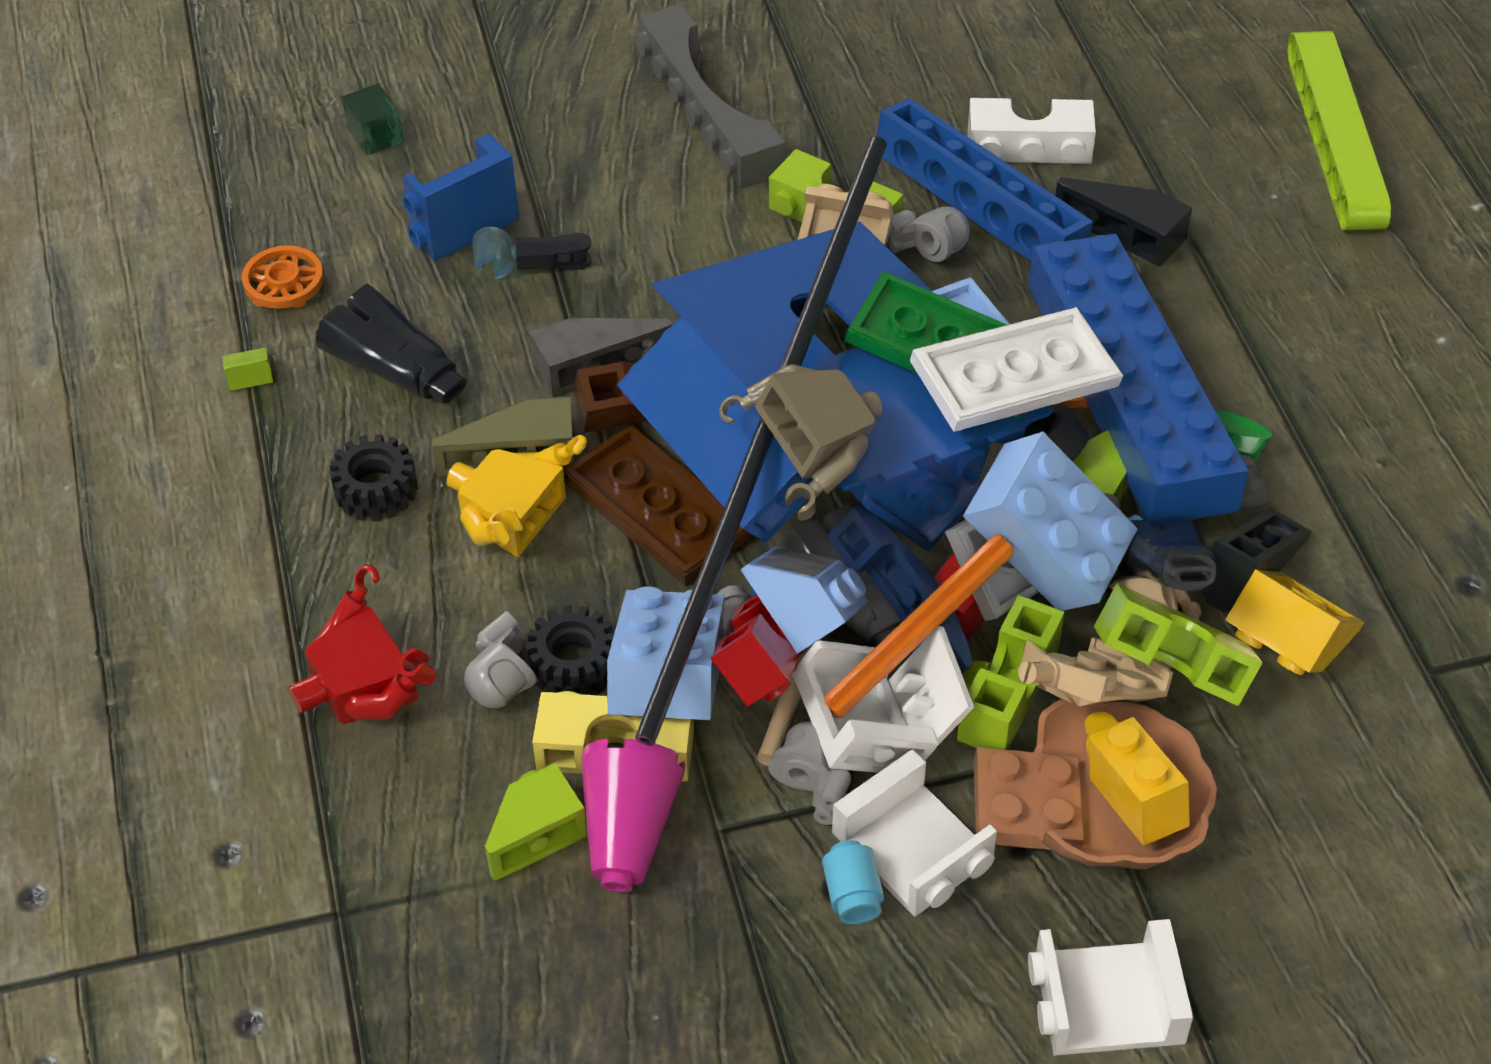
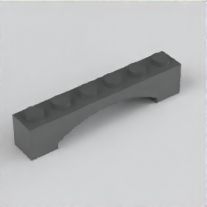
M679 3L638 16L639 33L635 35V41L642 57L646 56L649 59L656 77L663 79L667 84L671 98L675 103L679 102L682 105L690 125L697 126L702 133L706 147L709 150H714L725 174H731L740 188L768 180L769 176L785 161V141L768 118L758 120L736 110L719 98L702 80L692 62V58L699 56L698 25L684 6Z

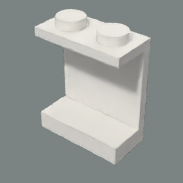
M911 749L833 804L832 833L841 842L855 840L860 842L861 845L871 847L874 852L880 882L916 917L929 906L932 908L941 906L950 898L956 886L969 877L972 879L980 877L990 868L995 859L994 850L997 830L989 824L974 835L924 786L926 762Z
M1170 919L1148 921L1144 941L1137 944L1055 950L1051 929L1039 931L1036 952H1029L1028 968L1032 986H1041L1043 1001H1038L1037 1004L1038 1024L1041 1035H1050L1054 1056L1186 1044L1193 1015Z

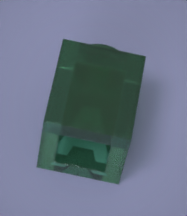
M379 83L341 96L347 128L366 155L404 142L399 111Z

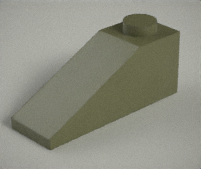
M571 397L523 400L434 438L433 452L438 477L448 476L450 469L456 462L464 463L476 469L492 450L500 449L511 453L540 452L557 443L567 444L574 438ZM575 454L572 455L571 462L563 466V469L575 462Z

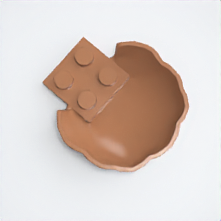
M1060 699L1040 714L1037 744L1033 752L977 747L974 756L976 834L990 824L997 830L995 845L1052 850L1061 858L1090 867L1112 866L1146 870L1185 854L1204 842L1209 827L1208 817L1215 806L1217 786L1210 768L1201 757L1200 748L1193 734L1176 721L1164 717L1148 706L1125 701H1109L1078 707L1064 699ZM1095 712H1106L1111 714L1118 723L1131 717L1136 719L1189 782V827L1145 846L1140 843L1090 780L1089 754L1086 751L1088 735L1085 732V719L1087 716Z

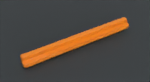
M999 534L992 536L825 695L824 702L829 707L830 712L837 718H843L1013 555L1014 549L1012 545Z

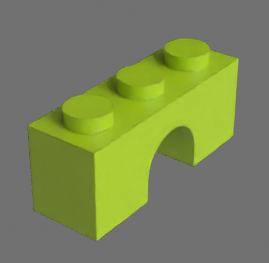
M795 149L769 176V209L802 223L807 205L805 198L806 187L819 188L820 184H831V163ZM873 181L869 192L880 194L887 201H890L894 215L903 210V194Z
M1119 583L1113 589L1094 625L1104 645L1150 665L1152 659L1163 662L1184 674L1195 687L1237 706L1241 703L1263 663L1249 644Z
M1020 595L1017 596L999 630L998 644L989 670L980 668L968 690L974 708L959 723L957 741L975 748L984 747L1009 750L1039 689L1036 683L1026 684V682H1022L1018 675L1027 640L1033 641L1047 655L1048 653H1057L1060 645L1064 611Z

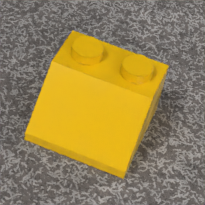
M1257 569L1254 570L1225 619L1238 628L1235 635L1240 640L1257 649H1261L1263 645H1266L1280 654L1276 660L1280 665L1301 676L1305 671L1309 673L1323 672L1365 623L1285 573Z

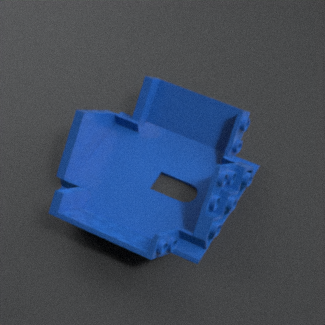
M859 221L855 226L826 304L850 326L883 271L926 290H933ZM834 229L651 283L681 317L664 331L658 342L640 361L630 368L628 374L617 386L724 508L761 416L756 410L755 405L744 410L741 404H734L727 410V417L735 421L732 424H728L720 417V405L727 397L732 395L747 396L748 387L779 370ZM815 334L812 337L802 363V367L817 371L837 369L846 375L858 394L873 391L879 396L882 403V414L875 420L876 425L867 438L868 450L855 470L838 487L843 491L850 490L867 510L927 552L945 535V531L952 528L964 515L1004 444L1023 438L1026 428L1030 423L1048 417L1055 410L1050 405L1021 413L1019 418L1010 416L953 432L921 378L913 371L858 347L834 355ZM775 437L740 523L744 530L765 543L807 500L806 498H797L787 507L786 493L790 486L796 483L809 484L813 480L811 476L802 479Z

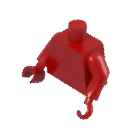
M372 565L361 566L356 571L354 576L355 590L345 593L329 621L304 651L311 676L288 687L290 695L300 713H304L327 702L340 723L347 724L357 720H388L403 705L418 700L416 684L428 686L435 680V669L426 664L430 659L429 655L417 648H411L402 655L370 606L365 608L368 604L364 598L368 592L364 583L366 573L369 571L374 583L380 580L379 572Z

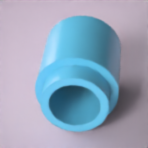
M846 840L833 845L830 852L822 859L832 910L839 914L840 921L845 924H861L877 918L882 912L880 904L884 900V894L873 849L869 846L861 845L860 842L855 840Z

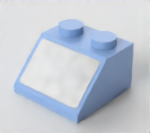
M774 546L740 569L797 654L844 624L869 602L864 595L866 587L861 577L852 568L847 569L840 560Z

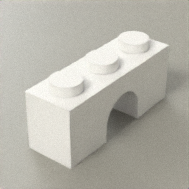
M970 98L968 137L1004 162L1092 163L1096 134L1093 100L1052 99L1049 116L1041 120H1026L1018 117L1013 112L1011 99Z

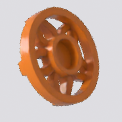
M291 245L276 246L261 251L247 262L242 272L244 291L249 299L252 300V303L259 308L262 306L274 309L301 308L306 305V301L317 294L324 281L323 268L319 258L310 250ZM279 258L277 261L271 264L263 265L264 263L270 260ZM298 258L307 261L313 267L299 266ZM250 280L259 284L256 290L251 286ZM295 291L296 293L291 295L288 292Z

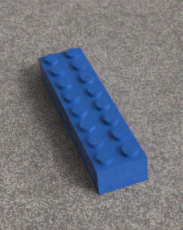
M1097 235L1089 238L1034 245L1028 288L1042 315L1045 316L1077 307L1123 374L1119 387L1086 395L1084 398L1101 432L1103 433L1108 430L1127 471L1125 479L1145 519L1157 526L1166 519L1192 520L1239 512L1249 470L1117 235Z

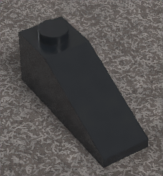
M1063 177L1057 181L1055 196L1092 220V233L1096 235L1116 234L1125 250L1159 267L1187 239L1193 208L1162 192L1153 189Z
M1270 508L1215 541L1211 549L1216 562L1215 580L1206 588L1195 591L1205 596V600L1212 607L1225 612L1231 611L1255 569L1279 572L1308 540L1312 531Z

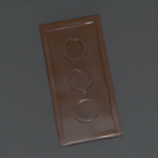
M628 425L563 469L566 485L684 586L698 577L724 507L696 476L634 425ZM739 526L729 554L752 539L754 535Z

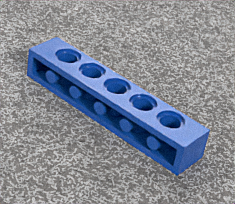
M911 98L905 99L880 112L877 136L883 138L887 143L882 158L948 203L951 207L960 210L982 229L991 233L1029 261L1032 258L1034 245L1089 238L1093 225L1092 220Z

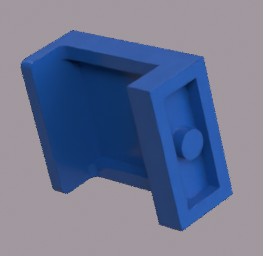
M490 134L475 140L477 159L426 184L420 183L412 173L403 176L405 193L402 194V202L409 214L410 225L407 226L408 236L417 249L422 248L434 261L519 220L513 157Z

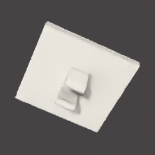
M937 626L888 680L906 725L932 728L939 744L974 708L947 634L942 626Z

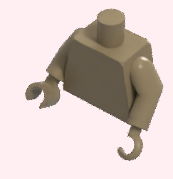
M789 364L748 387L747 396L732 395L727 397L720 405L719 414L724 422L732 424L735 420L727 417V410L730 406L741 404L742 408L747 410L755 405L756 410L802 479L810 476L813 478L809 484L796 483L790 486L786 493L787 507L797 498L809 500L797 513L798 520L804 521L815 514L816 497L823 491L829 494L855 470L869 447L867 438L876 425L875 420L882 414V403L879 396L873 391L858 394L846 375L837 369L817 371Z

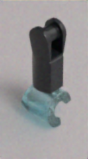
M491 226L478 230L472 240L474 269L483 268L487 263L493 261L494 280L508 275L513 269V262H517V270L544 268L582 270L591 264V256L587 252L591 248V239L583 233L556 237L516 238V245H512L511 238L506 231Z

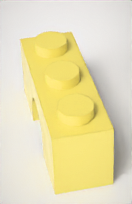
M571 691L559 693L541 692L532 741L536 770L556 763L562 773L582 774L581 757L582 751L587 744L603 739H609L608 743L617 742L624 744L625 739H635L643 716L609 715L607 696L581 695ZM665 718L655 743L672 749L679 754L678 764L683 761L685 762V773L682 781H688L694 736V719Z

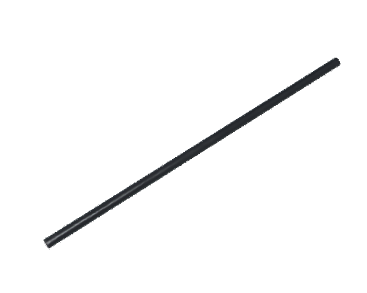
M873 136L869 139L779 370L789 364L802 366L887 147L886 141L881 137ZM762 417L759 419L636 732L635 739L641 744L647 746L655 745L773 441L774 435Z

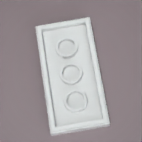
M1077 307L917 348L912 351L910 358L911 364L953 432L1119 387L1123 378V374Z

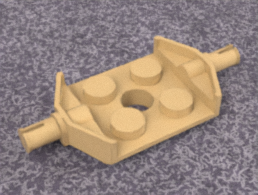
M1093 637L1091 638L1088 652L1080 651L1077 657H1070L1059 653H1048L1047 655L1033 641L1027 640L1018 675L1022 682H1026V684L1036 683L1039 688L1079 707L1116 700L1141 702L1167 697L1173 672L1170 671L1171 666L1152 659L1150 665L1145 664L1104 645L1101 639Z

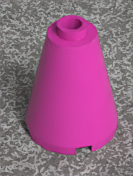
M609 739L597 740L586 745L581 757L591 875L601 881L600 886L605 890L630 892L633 885H639L644 882L684 777L685 762L683 761L678 764V753L656 743L653 746L641 744L636 739H625L624 748H608Z

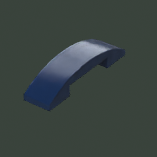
M860 505L853 507L827 535L849 568H852L857 574L865 571L868 573L901 622L939 588L935 579L912 550L890 528ZM953 612L939 626L945 629L963 675L973 666L966 637L955 612Z

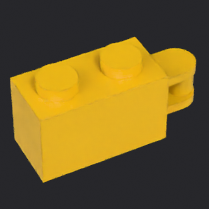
M1095 712L1087 716L1085 719V732L1088 735L1086 751L1089 754L1090 780L1140 843L1145 846L1189 827V782L1136 719L1131 717L1118 723L1111 714L1106 712Z

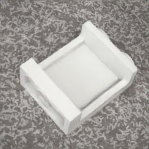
M819 640L811 646L797 665V669L792 673L831 769L879 773L911 749L926 761L939 745L932 728L906 725L887 681V676L843 718H837L830 712L829 707L824 702L825 695L875 647Z

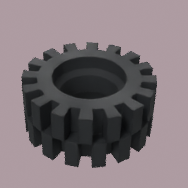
M375 434L374 441L368 442L367 435L360 436V444L355 445L352 440L345 443L346 452L338 449L334 454L335 460H331L329 466L333 491L339 508L343 506L344 513L348 516L355 512L357 520L365 521L367 514H371L372 521H381L380 514L385 512L389 519L395 517L396 507L405 511L409 507L408 500L414 501L416 497L415 489H418L414 461L408 447L404 443L399 446L398 439L391 436L385 443L383 435ZM381 472L389 474L387 478L375 483L358 481L363 476L371 473Z
M572 605L563 606L564 614L558 615L555 609L548 611L547 622L539 617L534 622L535 630L530 628L527 635L528 642H526L529 667L538 680L536 685L541 690L547 687L548 692L552 693L580 691L581 695H590L589 688L591 687L597 693L605 689L604 680L607 681V659L615 633L609 620L603 622V614L595 611L589 617V608L580 606L578 613H572ZM568 645H582L591 649L588 655L578 660L568 661L554 656L558 649Z

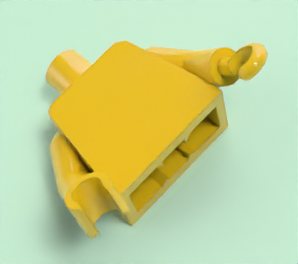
M578 435L567 444L557 443L540 452L511 453L500 449L492 450L476 469L464 463L456 462L448 473L447 486L459 491L460 520L473 543L478 546L495 543L510 554L519 557L566 499L563 466L571 462L573 454L579 455L585 449L587 438L583 435Z

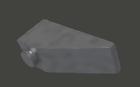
M568 318L529 332L532 363L553 398L574 390L577 370L617 362L640 361L658 342L664 331L673 324L670 319Z

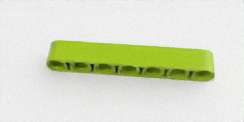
M1333 31L1292 32L1288 39V62L1341 230L1386 229L1391 217L1389 194Z

